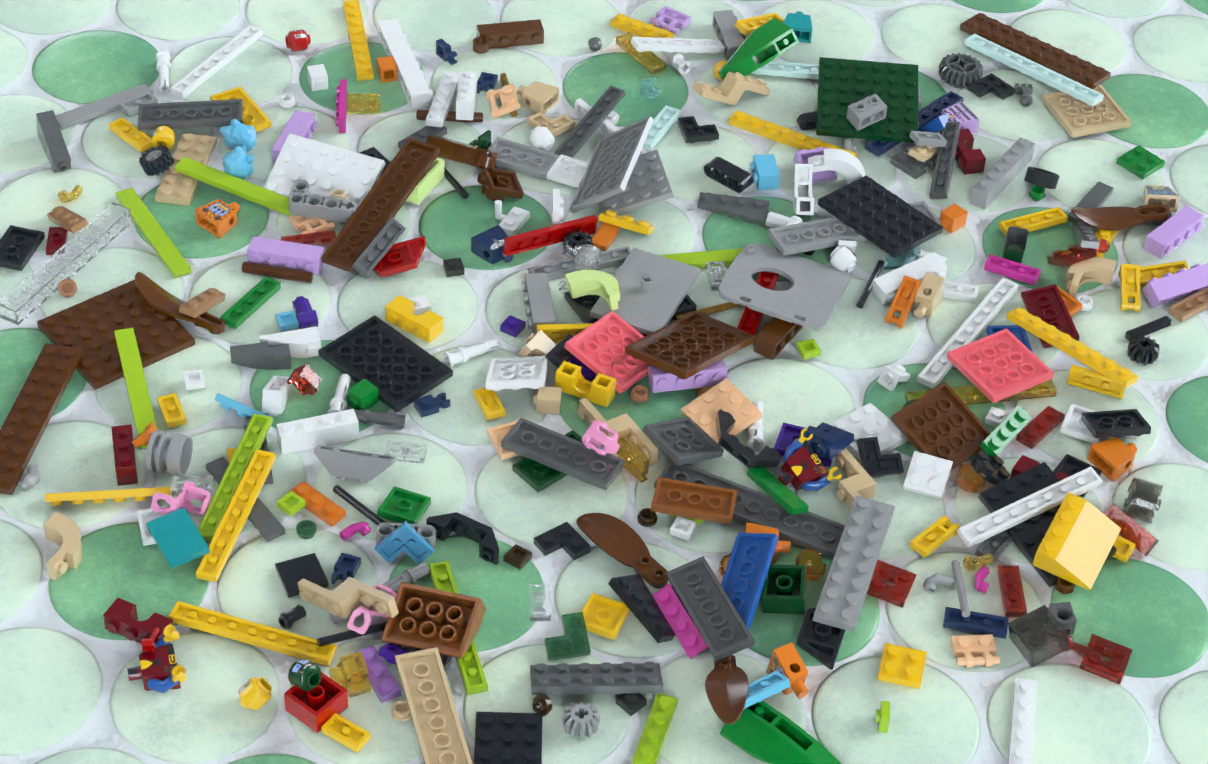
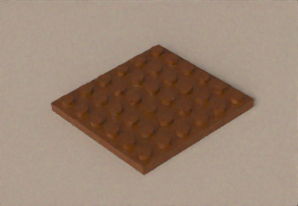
M135 280L37 321L38 328L54 345L82 348L83 355L76 370L94 390L124 377L114 330L134 329L143 368L195 345L193 336L174 317L155 309L146 302L138 291Z

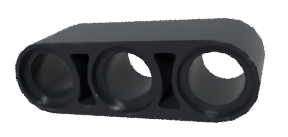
M715 157L704 166V172L709 178L737 193H741L754 182L749 172L721 157Z

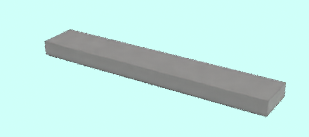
M142 84L58 114L56 119L59 127L63 130L120 109L119 103L149 91L153 95V91L146 84Z
M629 246L540 265L528 268V273H547L548 281L565 278V274L575 271L600 270L623 264L631 249Z

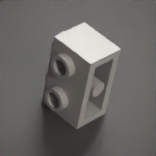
M874 94L849 105L846 118L857 130H860L885 119L887 105L877 94Z

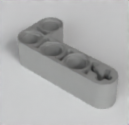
M304 179L296 180L293 183L288 196L289 211L295 216L347 223L357 209V203L351 199L311 194L309 192V183Z

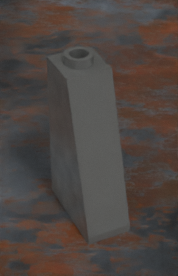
M54 111L36 113L37 134L53 172H63L71 169V158Z

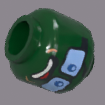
M299 659L289 669V682L303 691H311L321 682V669L318 665L306 659Z

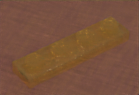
M629 32L616 37V43L651 74L654 75L666 70L667 64L653 52L636 51L631 44V39L634 36Z

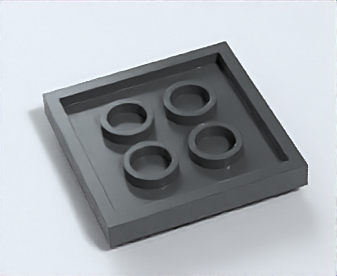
M690 417L647 424L643 428V432L678 466L722 457L724 449Z

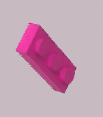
M992 254L989 255L984 265V270L1034 286L1041 275L1040 269Z

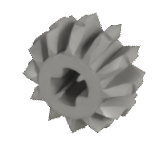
M580 701L579 705L572 703L570 707L565 709L562 723L565 726L566 733H571L572 738L578 735L582 740L584 735L591 737L592 733L597 732L600 717L596 707L591 708L590 703L583 705Z

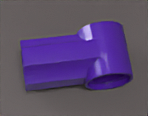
M299 296L292 301L293 309L299 322V329L318 327L317 313L315 310H312L308 298Z

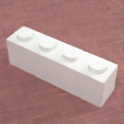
M472 71L461 72L456 99V120H473L478 73Z
M933 252L875 278L872 291L882 304L886 305L893 302L904 275L919 281H923L927 272L945 278L947 266L937 253Z
M354 409L276 424L277 442L282 455L312 449L318 445L327 446L359 439V421Z

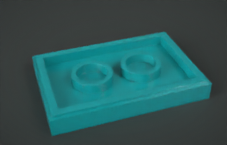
M184 507L146 523L149 533L171 569L210 553L207 543Z

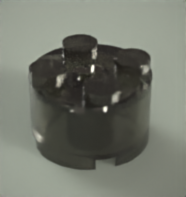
M1133 478L1127 491L1129 492L1128 498H1125L1123 515L1152 523L1154 510L1158 511L1161 505V499H1158V496L1161 495L1163 485L1140 478Z

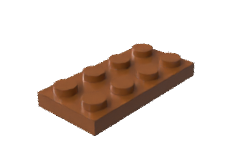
M658 477L651 511L731 525L738 490Z

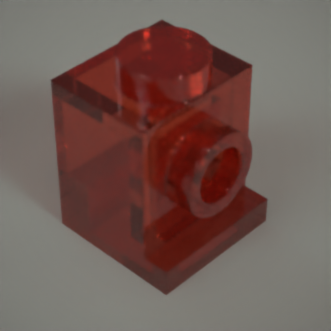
M306 363L293 370L287 383H292L303 396L306 394L312 396L318 391V386L322 379Z

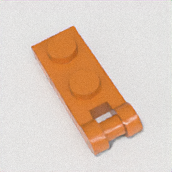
M904 275L886 315V323L897 324L899 328L904 327L922 281ZM895 312L901 313L900 317L894 316Z

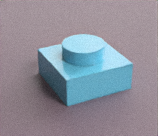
M294 310L275 314L276 322L281 332L299 328V322Z

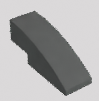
M268 342L230 346L231 363L265 370L291 369L289 345L269 347Z

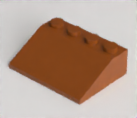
M401 582L395 598L399 613L394 618H388L381 641L419 650L438 647L439 654L462 659L480 629L486 608L481 598Z

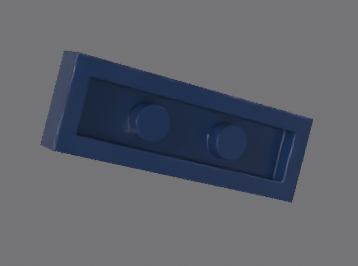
M946 607L943 628L981 635L993 634V637L1006 639L1009 618L970 611L969 617H963L961 609Z

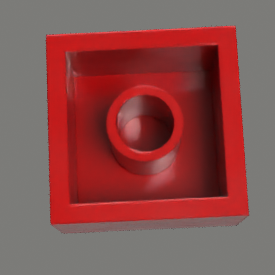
M321 672L320 684L311 691H303L292 686L284 693L285 711L318 733L334 713L340 715L348 708V690Z

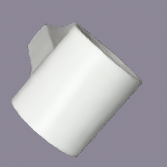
M770 211L765 225L776 228L803 223V220L798 216H791L789 218Z

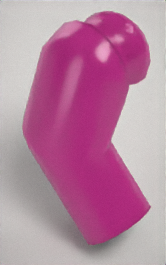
M363 521L349 525L339 535L342 540L346 541L359 531L362 536H366L371 532V528L367 522Z
M982 566L975 574V589L978 592L986 593L988 591L989 584L984 582V579L990 573L987 566Z

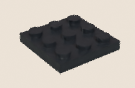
M476 712L474 764H542L543 713Z

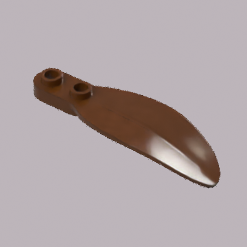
M1162 204L1138 206L1137 208L1072 207L1071 211L1080 221L1091 227L1113 231L1132 228L1145 222L1166 220L1170 209Z
M141 272L136 273L135 284L138 291L146 302L155 309L172 317L192 322L195 326L203 327L212 334L218 335L225 331L226 322L208 312H204L196 318L180 313L179 307L185 301L164 290Z
M588 513L577 519L576 523L579 529L600 549L618 562L634 568L635 572L640 574L652 587L663 588L668 584L666 576L668 571L650 556L644 541L624 521L603 513Z
M730 655L717 662L714 659L715 668L708 674L705 680L708 700L716 715L726 724H734L738 721L745 708L749 690L746 673L736 666L735 656Z

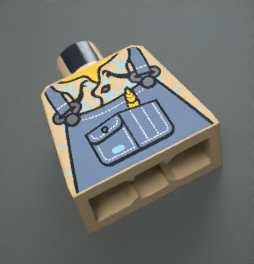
M1146 185L1144 187L1143 206L1162 204L1167 206L1170 212H1177L1179 195L1168 186Z

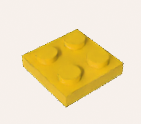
M592 592L576 620V627L615 640L631 611L625 603Z
M885 643L877 680L920 689L927 652Z

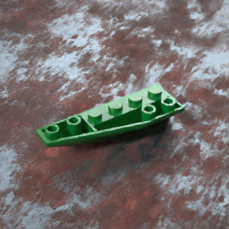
M773 18L752 31L718 73L722 81L728 72H738L743 76H747L797 45L799 41L791 27Z
M763 701L744 709L737 722L734 724L725 723L720 731L721 736L752 757L768 764H841L805 730Z

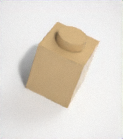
M548 386L538 388V394L534 393L533 405H537L536 413L560 415L562 388Z

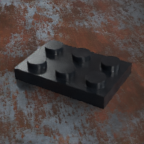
M10 225L0 239V267L22 271L44 240V232Z
M1137 409L1085 412L1081 414L1082 422L1094 438H1122L1124 436H1142L1151 433V426Z

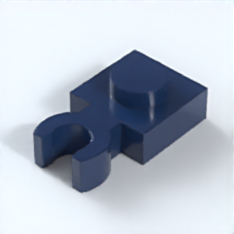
M443 39L436 40V55L445 62L448 61L451 65L456 64L457 60L454 57L457 56V53L452 51L451 46Z
M482 72L477 81V94L481 91L487 92L490 89H494L498 81V75Z
M440 393L435 398L431 394L414 399V407L422 418L438 413L439 408L450 407V399L446 400V393Z
M341 553L334 565V573L331 576L332 584H335L339 579L343 583L348 577L354 578L361 565V558Z

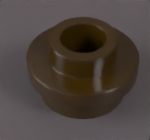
M650 508L642 509L637 516L638 523L644 527L654 526L658 519L656 513L651 511Z
M536 695L532 702L533 710L535 713H543V716L548 715L552 710L551 699L547 695Z

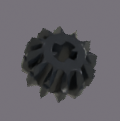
M573 230V233H567L563 240L564 253L568 254L569 257L574 256L575 258L589 255L593 250L592 236L588 235V232L582 233L581 230L579 232Z
M1135 336L1128 344L1127 356L1131 357V361H1136L1137 364H1152L1159 356V344L1156 343L1155 339L1151 340L1150 336Z

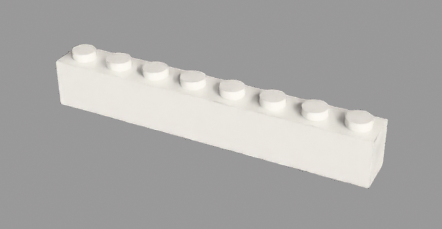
M397 19L377 21L378 37L387 56H393L397 66V79L411 109L431 106V99H433L432 89H429L428 81L424 79L423 70H420L415 53L411 51L410 43H407V37L405 33L403 34L401 24H398Z

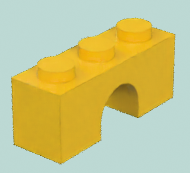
M398 295L385 306L386 321L413 334L419 339L430 343L443 332V317L430 310L422 315H414V302L401 295Z
M563 361L556 371L555 387L562 388L564 393L581 399L587 398L592 403L608 407L615 397L616 379L598 373L593 382L588 381L582 376L580 366Z

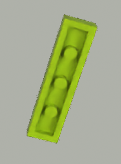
M657 693L635 752L633 764H657L678 705V698Z

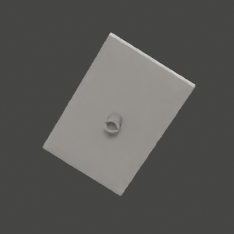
M651 116L600 138L569 208L572 213L624 192L654 121Z
M633 248L614 276L619 285L620 301H618L619 309L613 310V312L638 332L649 335L667 326L699 276L701 268ZM600 296L591 309L590 317L601 319L611 312L607 301Z

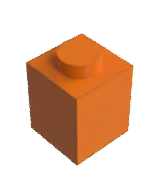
M393 56L376 58L377 73L381 83L397 81V66Z
M955 203L940 212V225L949 233H953L966 225L968 212Z

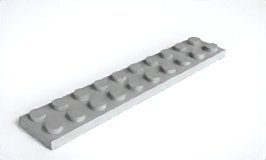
M925 201L909 203L912 207L940 225L941 221ZM836 217L768 229V236L783 256L838 246V240L856 242L868 240Z

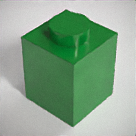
M366 379L348 389V404L356 410L369 409L378 403V388Z

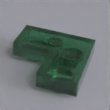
M583 612L562 615L564 635L545 638L544 640L548 661L590 655L591 650Z

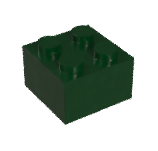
M770 564L762 589V613L805 614L806 565Z

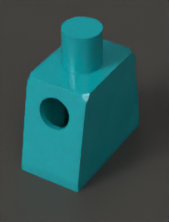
M801 11L788 13L783 23L793 29L799 42L811 43L813 29L811 16L805 15Z

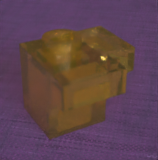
M362 652L340 657V662L335 667L329 669L331 679L347 689L350 698L371 692L368 668Z

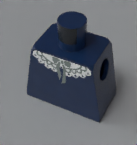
M499 225L471 237V252L490 264H495L501 260L509 263L513 259V255L505 256L503 254L504 240L509 236Z

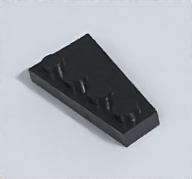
M640 574L611 578L608 583L609 586L656 642L672 641L676 634Z

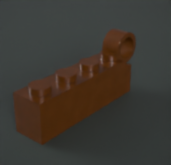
M541 20L477 25V37L473 39V51L478 54H484L491 48L544 44V29Z
M428 135L427 144L440 148L439 157L478 168H495L497 152L436 135Z
M773 317L769 323L764 325L760 333H756L754 352L773 360L803 328L802 325Z

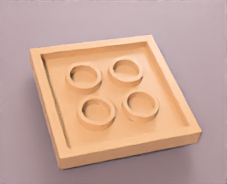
M727 378L681 408V414L684 417H690L717 444L718 436L715 419L720 409L724 412H729L734 420H736L733 429L729 432L730 435L734 436L762 418V412Z

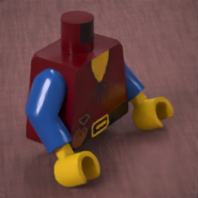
M805 428L801 431V437L796 438L786 449L782 459L784 464L781 467L783 474L778 476V480L785 486L791 483L795 490L819 491L830 484L831 480H840L842 475L839 474L833 477V473L838 468L833 467L828 472L809 444L803 443L805 440L809 441L813 438V433L808 438L804 437V432L808 430V428Z
M171 624L164 628L163 633L165 637L162 636L158 640L153 652H142L139 654L140 666L127 668L129 681L142 679L144 690L166 693L170 689H180V682L186 680L184 673L187 670L182 665H177L173 643H170V641L179 639L176 627Z

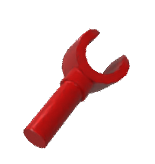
M156 627L149 639L141 640L142 652H153L155 650V639L160 631L159 628Z

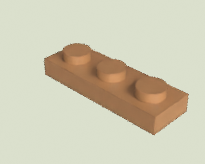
M63 206L55 207L52 209V212L47 214L51 222L73 234L89 225L86 218Z
M1206 287L1170 306L1168 313L1178 321L1183 322L1208 308V288Z
M209 288L181 304L179 312L196 318L225 301L226 294L216 288Z

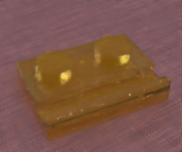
M347 94L346 114H380V94Z
M625 437L618 439L620 448L617 450V455L619 456L618 458L625 460L624 468L641 483L646 481L648 478L646 477L649 466L648 457Z

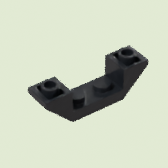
M722 409L718 411L715 419L718 444L749 469L758 467L772 468L780 464L782 456H780L776 449L766 445L758 455H755V452L750 447H745L736 436L730 435L729 432L733 429L736 420H734L729 412H724Z
M458 512L432 516L426 519V525H431L435 528L437 539L445 541L453 531L458 535L479 543V558L495 565L499 563V546L492 527Z

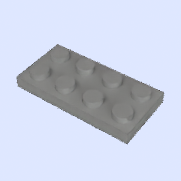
M497 137L488 148V150L498 153L495 165L544 180L547 179L548 171L560 157V155Z

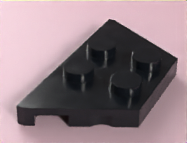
M809 608L802 623L796 645L827 668L833 670L846 630L813 621L816 608Z

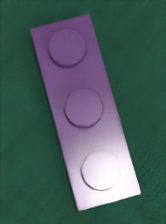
M374 645L354 652V659L381 703L401 696L399 685L381 656L378 655Z

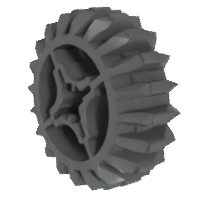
M952 53L943 57L939 64V76H941L942 80H945V83H950V85L961 86L962 88L964 86L969 87V84L981 79L983 65L980 64L976 57H971V55Z

